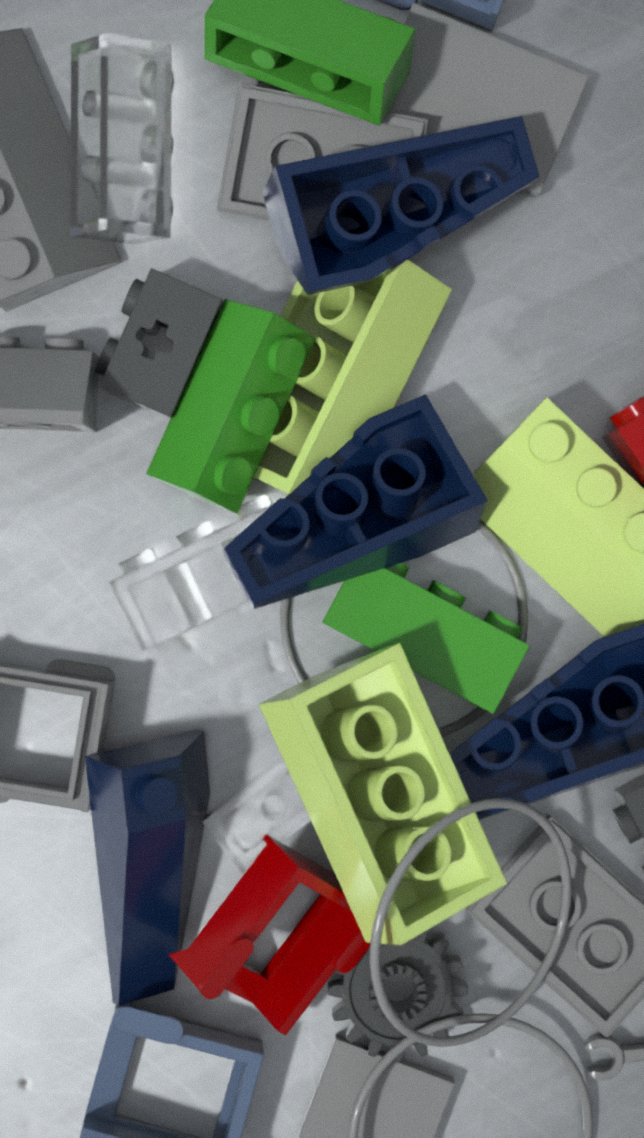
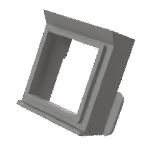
M62 659L51 661L47 665L46 670L0 663L1 684L83 697L69 788L0 777V803L15 799L76 809L88 813L91 806L85 756L103 752L115 676L111 669L105 666Z

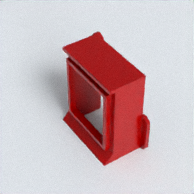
M265 834L262 839L267 845L189 948L168 955L196 986L204 998L214 999L221 995L224 990H227L253 1003L279 1033L287 1035L334 971L337 970L339 973L350 972L370 948V943L365 942L335 873ZM299 883L320 894L262 972L244 964L253 952V943Z

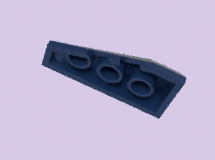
M519 116L277 165L262 193L278 251L306 294L312 295L371 282L534 183L540 176L523 118Z
M425 394L369 418L354 431L352 439L330 458L326 456L311 470L310 476L286 498H279L224 547L223 554L252 609H256L419 558L476 532L488 500Z
M644 624L594 641L557 672L546 678L522 699L449 753L471 803L484 799L502 798L520 801L528 805L644 766ZM495 808L475 813L478 819L482 820L511 809Z
M198 729L85 756L112 1001L117 1006L175 989L178 966L168 954L182 950L210 796L204 731Z

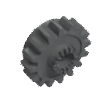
M427 931L402 945H380L382 982L390 975L403 974L411 978L415 983L413 992L406 999L401 1001L388 999L399 1018L414 1030L448 1017L464 1015L462 1008L453 1002L452 999L453 997H461L468 994L467 983L460 979L451 978L452 975L459 972L464 966L459 955L444 958L443 954L450 944L444 934L430 941L426 938ZM369 948L350 972L339 973L343 975V979L328 982V995L343 998L344 1000L332 1008V1017L334 1021L351 1019L352 1022L346 1031V1039L352 1043L363 1035L367 1036L368 1055L375 1057L383 1044L389 1045L392 1048L406 1036L391 1024L377 1001L371 979ZM447 1028L432 1033L437 1037L449 1036ZM419 1042L413 1044L416 1051L422 1057L428 1055L427 1045ZM404 1051L400 1053L394 1060L402 1061Z

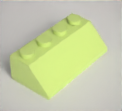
M408 259L371 282L307 295L297 280L280 316L316 339L253 479L289 495L310 476L311 470L326 456L328 458L333 456L352 439L354 431L369 418L394 408L452 289Z
M546 397L472 473L488 500L480 520L603 637H607L644 624V488Z
M400 643L390 645L312 676L259 703L260 709L366 943L371 942L372 928L384 890L407 851L432 825L456 809L471 803ZM476 813L467 815L450 824L438 833L416 856L401 879L391 900L383 926L381 944L402 945L507 884Z

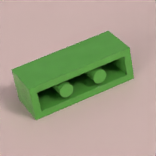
M214 0L205 13L204 59L380 126L410 74L415 28L340 0Z
M224 299L146 474L191 497L237 514L316 338L274 312Z
M403 563L343 582L322 623L374 651L400 643L413 672L494 714L530 645L518 639L523 629L521 626L491 610L488 611L484 621L461 609L466 597L432 580L429 588L425 590L404 579L410 567Z

